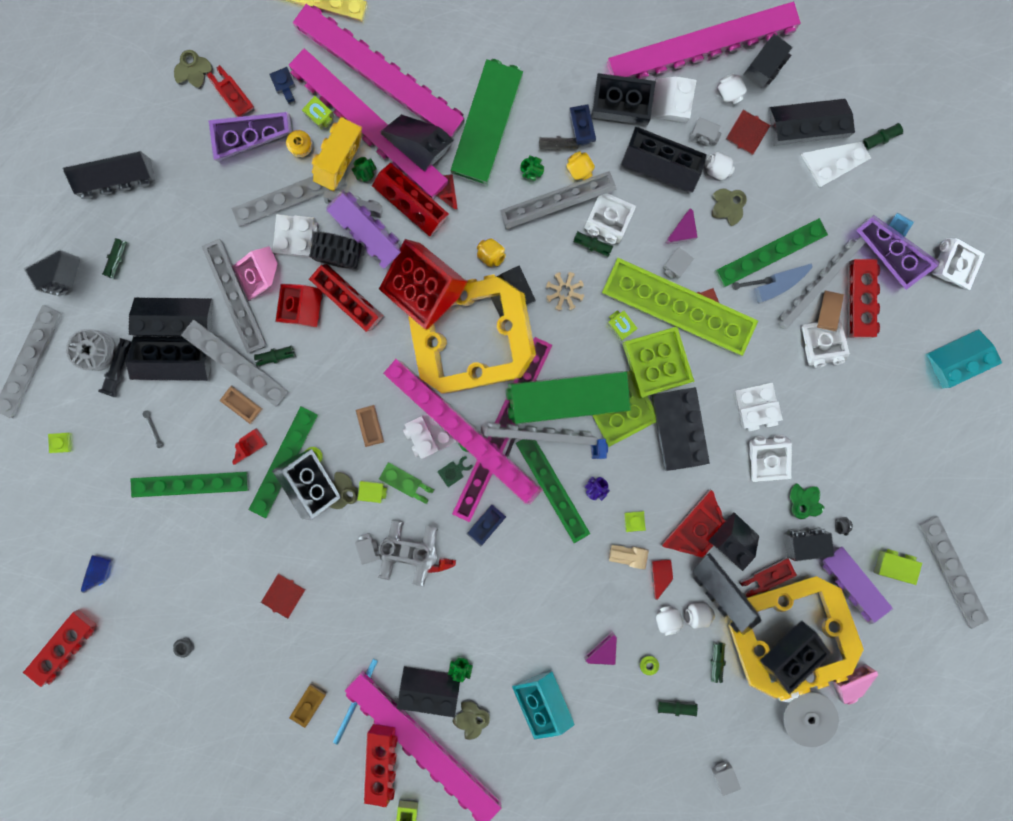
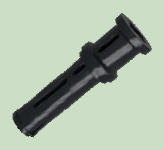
M123 338L119 339L120 341L110 369L104 374L105 379L102 388L98 390V392L112 397L116 396V387L118 382H121L120 373L131 346V341Z

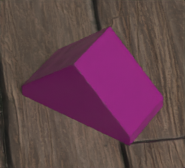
M691 208L685 213L665 243L674 244L698 238L694 212Z
M611 632L584 657L585 661L588 664L616 665V635Z

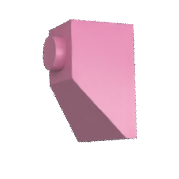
M270 246L251 251L232 266L248 301L272 286L278 263Z
M867 664L855 668L853 674L847 676L848 680L836 683V680H833L832 683L839 700L848 705L856 703L858 698L863 697L878 676V673Z

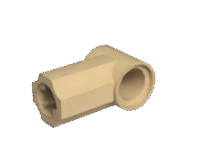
M611 545L609 561L627 564L633 568L646 569L649 550L639 547L628 548Z

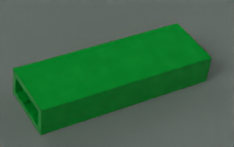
M486 59L450 169L451 174L488 185L523 77V71L520 70V67L503 65L497 59Z
M626 371L509 383L508 388H506V398L510 400L508 418L514 424L631 411Z

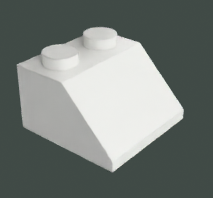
M683 77L656 78L651 117L687 123L691 116L697 80Z

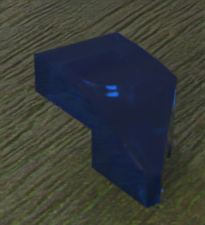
M94 555L91 556L81 587L82 593H86L87 590L103 584L111 566V560Z

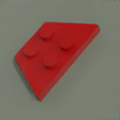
M711 489L661 544L664 548L703 558L713 547L709 539L724 524L725 520L714 496L715 494Z

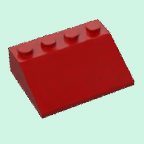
M404 239L400 247V254L393 260L379 290L423 329L428 330L459 299L467 281L424 245Z

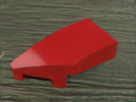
M453 174L443 175L448 179V184L436 197L454 210H457Z
M257 428L235 443L236 452L232 461L233 465H236L267 445Z
M440 557L439 565L434 564L427 573L450 569L455 566L456 560Z
M671 560L652 561L651 563L655 600L660 598L673 581Z

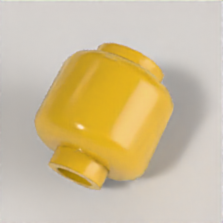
M295 130L287 136L286 146L294 156L305 157L312 151L313 142L305 131Z
M578 151L567 159L566 167L575 180H586L593 176L591 172L595 169V165L586 152L581 153V151Z
M492 238L486 241L482 240L477 246V258L488 267L499 266L506 257V254H504L505 248Z

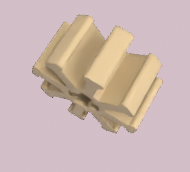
M572 272L567 274L566 283L563 282L560 276L561 273H556L554 279L557 280L559 286L548 281L545 289L556 291V293L550 296L547 295L546 300L550 303L552 300L559 298L558 305L555 307L557 311L562 310L563 301H566L569 307L568 310L571 311L576 307L571 297L579 300V302L584 298V294L580 295L573 291L583 288L584 284L580 280L579 283L571 286L570 282L575 276ZM562 287L569 289L568 296L564 297V294L563 296L560 294Z

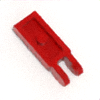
M220 65L216 68L219 75L224 79L221 82H218L211 72L206 74L216 91L236 117H242L254 109L253 104Z
M785 558L754 573L753 576L742 580L740 584L743 587L755 581L757 582L758 587L750 589L745 593L747 597H751L760 592L763 593L797 576L789 558Z

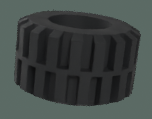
M316 232L314 233L309 257L328 265L355 269L358 266L362 244L341 235Z

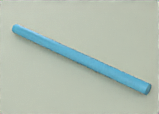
M372 659L366 672L368 677H371L378 662L375 659ZM356 702L351 703L333 741L336 745L339 744L357 706Z

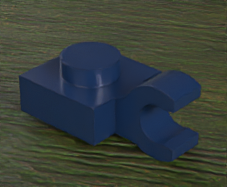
M288 67L270 73L269 75L276 92H283L288 104L294 102L295 99L290 88L295 87Z

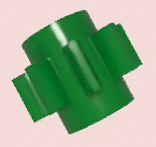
M529 155V158L524 159L520 165V170L524 172L522 177L533 181L541 177L544 172V166L540 164L542 159Z
M360 157L354 161V167L351 170L357 180L361 178L362 181H368L375 176L374 171L377 168L371 158L367 160L366 157Z
M457 658L455 662H450L448 675H452L453 681L463 683L466 678L470 679L473 665H469L467 659Z

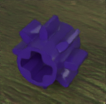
M592 477L585 485L587 489L586 494L592 500L599 498L602 501L610 492L608 482L601 477L597 479Z

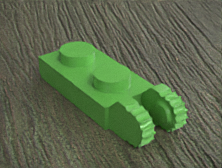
M389 462L379 477V480L425 504L429 500L416 493L418 487L423 488L428 493L434 492V489L422 483V480Z

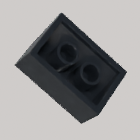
M598 73L591 117L648 125L651 120L656 81Z
M58 250L25 268V271L35 290L61 296L67 293V289L73 286L80 259L78 256Z
M312 449L286 460L272 471L301 519L312 520L341 498Z
M801 620L759 662L790 695L831 655V652L818 633Z
M404 666L397 709L455 718L460 682L453 681L452 675H448V672Z

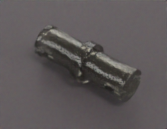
M556 136V138L539 137V150H578L576 138H561V136Z

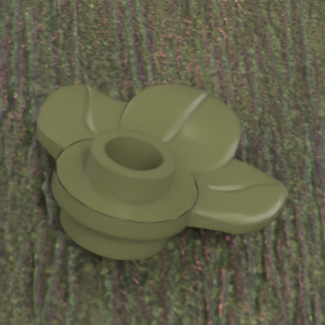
M185 50L180 55V63L174 68V78L178 84L188 80L194 87L200 88L204 82V73L211 72L212 67L206 58L199 57L195 51ZM189 57L193 58L192 63H187Z
M719 189L713 193L714 199L718 202L713 207L712 216L715 218L727 217L731 226L736 225L743 217V207L747 202L745 193L741 190L731 192L728 189ZM739 196L741 198L740 203H734L733 198Z
M335 472L332 483L341 498L329 507L342 509L346 504L357 502L359 491L352 485L348 475L342 472ZM348 491L353 493L352 497L347 495Z
M464 701L461 703L463 712L457 714L452 722L457 728L465 730V739L472 740L480 736L482 729L488 726L490 716L487 711L479 709L474 702ZM477 717H481L483 722H479Z

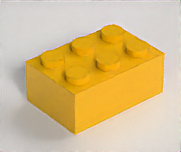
M340 117L337 123H333L329 138L323 140L321 152L315 154L311 163L313 165V182L332 191H335L361 145L362 127Z

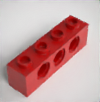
M389 163L378 173L372 184L374 189L429 237L441 227L449 215L447 211L392 163Z
M854 259L849 261V338H875L880 332V323L877 322V314L880 313V304L877 303V295L880 294V284H878L880 265L878 264V259ZM863 275H866L869 279L867 285L862 282ZM863 294H866L869 298L867 304L862 302L861 297ZM863 313L868 315L869 320L867 323H864L861 319Z
M328 264L320 265L309 278L317 288L366 332L371 331L384 317L382 313Z
M79 609L72 612L23 673L39 687L46 684L50 685L57 678L56 672L59 669L63 670L70 662L68 660L70 655H75L81 649L82 645L80 643L84 639H89L94 633L93 628L96 623ZM71 630L77 633L76 639L71 637ZM59 645H61V646L64 647V649H65L64 654H62V653L59 652V650H58V646H59ZM46 660L52 663V669L46 666Z
M373 724L367 732L364 804L387 807L390 800L394 799L395 789L392 787L396 778V771H393L397 759L394 748L398 741V736L395 735V727Z

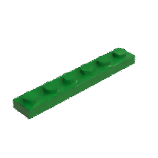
M818 218L715 271L723 287H726L824 238L828 233L821 219Z
M300 406L248 509L249 511L265 519L268 517L282 489L272 471L286 460L299 455L318 414Z
M522 439L515 443L573 543L590 535L591 533L537 441Z
M248 471L130 478L131 498L249 491Z

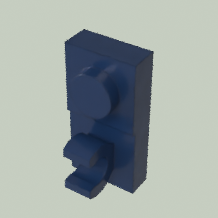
M589 104L570 107L569 111L577 145L582 144L583 146L589 145L590 142H595L596 135Z
M490 505L466 534L481 547L506 516L495 506Z

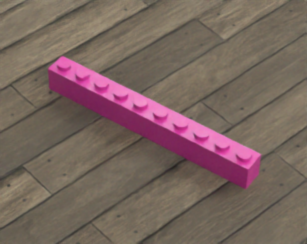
M793 1L608 58L607 65L610 75L645 79L649 77L648 74L654 72L661 74L666 72L667 68H681L690 61L697 63L710 55L712 58L717 57L726 50L733 52L746 44L753 46L758 44L759 40L766 39L768 41L774 33L777 36L785 33V35L796 32L801 22Z
M305 4L294 19L293 24L296 29L426 123L440 127L451 138H454L464 124L465 120L462 117L464 114L457 108L451 109L447 106L448 102L440 96L438 98L431 94L432 91L427 86L422 85L421 87L415 83L417 80L408 73L404 75L400 72L401 68L393 62L390 64L384 60L385 57L380 52L371 51L369 49L370 46L366 42L353 38L352 32L346 28L342 30L337 26L338 23L333 18L324 17L322 11L313 5L311 7Z
M305 48L289 64L292 70L290 74L296 80L302 79L306 83L305 88L312 94L316 92L320 96L319 100L327 107L330 105L334 109L333 113L339 119L342 117L362 127L361 134L363 137L361 139L368 146H375L377 148L376 153L381 158L385 159L387 157L397 169L402 171L429 197L434 199L448 184V179L436 168L431 166L424 172L381 135L380 132L388 124Z
M535 337L533 342L536 356L522 378L515 379L513 383L536 381L552 348V344ZM507 398L495 423L500 424V427L514 424L508 418L510 400H507ZM488 436L487 438L501 452H503L509 438ZM478 460L452 513L468 522L471 521L493 474Z
M395 359L383 374L524 503L531 504L542 492L543 489L402 361Z
M363 670L346 687V697L351 702H356L361 706L360 710L366 716L370 715L374 719L375 724L395 727V735L398 736L397 742L403 746L402 750L408 756L412 755L421 769L424 770L426 768L431 773L430 777L436 783L440 782L447 794L450 796L454 795L463 809L466 810L468 808L476 821H490L502 809L501 802L405 710L397 709V703L368 677Z

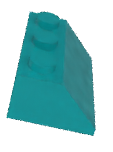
M979 329L926 354L942 388H951L1002 364L995 346Z
M553 672L538 674L512 686L534 740L560 736L575 725Z

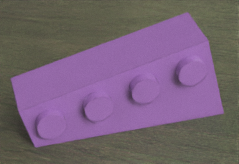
M287 112L208 120L213 159L216 161L285 137L292 132L290 114Z
M342 190L327 205L326 210L344 229H351L350 234L359 243L363 242L367 253L371 257L377 256L381 260L379 265L384 269L400 254L399 238L392 232L389 234L384 229L385 225L379 219L374 220L370 216V210L364 205L360 206L356 202L357 198L348 191L346 193Z
M875 215L871 216L857 228V232L906 290L939 266V261Z
M843 546L834 552L835 557H827L822 561L824 564L822 566L829 576L832 574L836 580L835 584L842 591H845L848 595V600L854 607L858 608L866 622L873 624L893 609Z

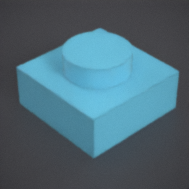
M897 212L889 226L905 237L914 221Z

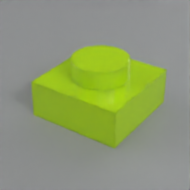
M70 433L48 434L49 453L71 452Z
M644 511L624 512L626 532L646 531Z

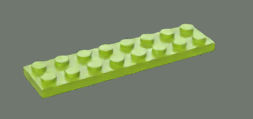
M620 258L616 259L602 291V294L740 356L744 355L758 323V320Z

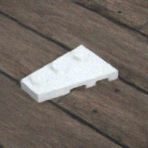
M863 142L801 154L819 188L871 159Z

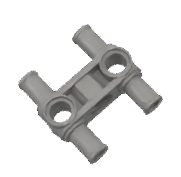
M392 520L389 535L379 546L382 564L378 578L390 580L393 564L396 562L416 566L412 584L425 587L427 572L437 561L434 542L438 529L426 526L423 542L420 544L399 540L404 523ZM393 547L392 552L389 554L390 548ZM427 553L426 559L423 560L424 554Z

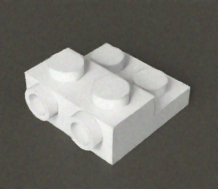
M608 193L600 195L584 228L587 229L590 235L605 237V240L610 244H620L636 206Z
M276 214L272 253L309 257L314 233L318 232V222H316V219L314 217Z
M946 238L940 245L941 253L939 258L936 259L939 261V266L933 270L932 274L970 290L985 254L957 238Z
M839 319L837 331L817 328L818 322L802 325L806 344L805 352L809 366L814 365L815 368H821L826 363L833 362L834 365L845 363L850 352L841 319Z
M773 383L734 391L742 428L754 431L760 429L759 425L767 424V427L779 425L778 421L783 420Z
M428 414L404 424L406 427L403 429L404 434L408 440L412 439L414 446L411 448L415 456H420L421 459L456 443V440Z
M775 435L774 439H766L764 436H757L755 440H750L752 481L791 479L792 443L785 435Z

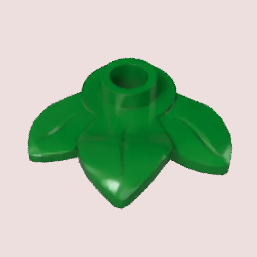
M795 484L791 489L792 513L796 518L816 517L824 511L825 507L819 503L821 494L817 486L804 490L799 484ZM800 506L804 507V512L800 511Z

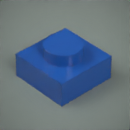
M597 439V445H591L592 459L607 458L608 445L606 439Z

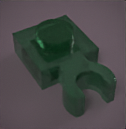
M463 456L459 460V464L456 465L452 461L437 471L447 487H450L464 477L461 473L463 470L468 471L472 469V464L468 467L463 465V461L467 459V456Z

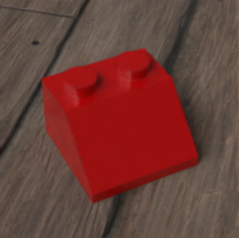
M281 284L275 322L317 327L322 291L319 288L306 285Z

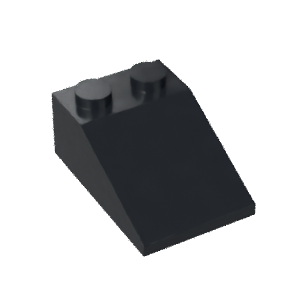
M402 114L380 132L381 135L424 172L445 154L454 141L440 127Z

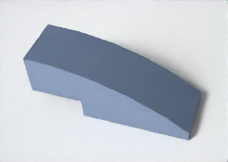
M812 263L770 276L772 283L754 289L758 303L772 299L792 288L812 269Z

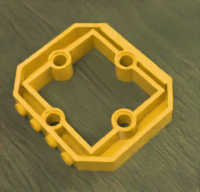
M495 275L484 276V280L477 281V279L466 280L467 284L463 292H467L466 300L462 301L460 295L459 299L452 306L458 304L470 306L476 300L500 295L504 316L498 319L497 329L501 334L507 335L509 338L513 358L512 363L489 367L487 364L474 362L468 366L467 372L444 377L440 352L446 348V337L441 333H436L434 324L428 330H425L410 316L408 317L419 377L440 393L448 394L520 379L536 356L525 295L502 278L495 277ZM507 321L512 322V328L509 331L505 329ZM436 337L438 344L436 347H433L432 340ZM478 367L482 369V375L479 378L475 374Z
M817 576L747 598L757 612L772 607L778 612H785L791 609L794 600L819 593L828 617L822 623V631L827 637H835L843 660L817 668L813 672V682L809 683L805 679L792 692H798L799 695L811 692L810 688L817 686L818 689L829 686L828 682L836 680V683L848 680L847 676L853 674L864 650L842 589ZM779 597L786 598V607H782L779 605ZM830 622H834L837 625L838 629L835 633L829 630ZM729 623L728 626L749 686L774 699L780 698V701L792 698L791 694L789 695L776 681L771 683L768 672L759 662L770 651L768 644L764 641H757L753 629L742 635L740 631L736 633ZM756 646H761L764 650L761 657L754 653Z

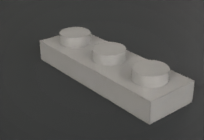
M325 190L323 196L325 203L329 204L340 191ZM354 195L357 198L356 202L360 206L364 205L370 210L371 216L381 218L383 209L379 202L374 200H368L367 202Z

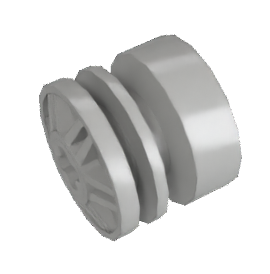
M82 329L75 332L69 338L66 345V354L69 361L77 368L89 371H102L111 365L117 347L114 340L108 334L93 329ZM87 346H90V347H91V349L89 350L90 353H87V352H86V351H88V347H87Z

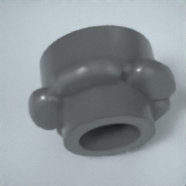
M847 517L837 519L836 530L838 534L849 535V532L853 529L851 520Z
M187 639L177 640L173 645V652L178 657L185 658L192 652V645L189 644Z

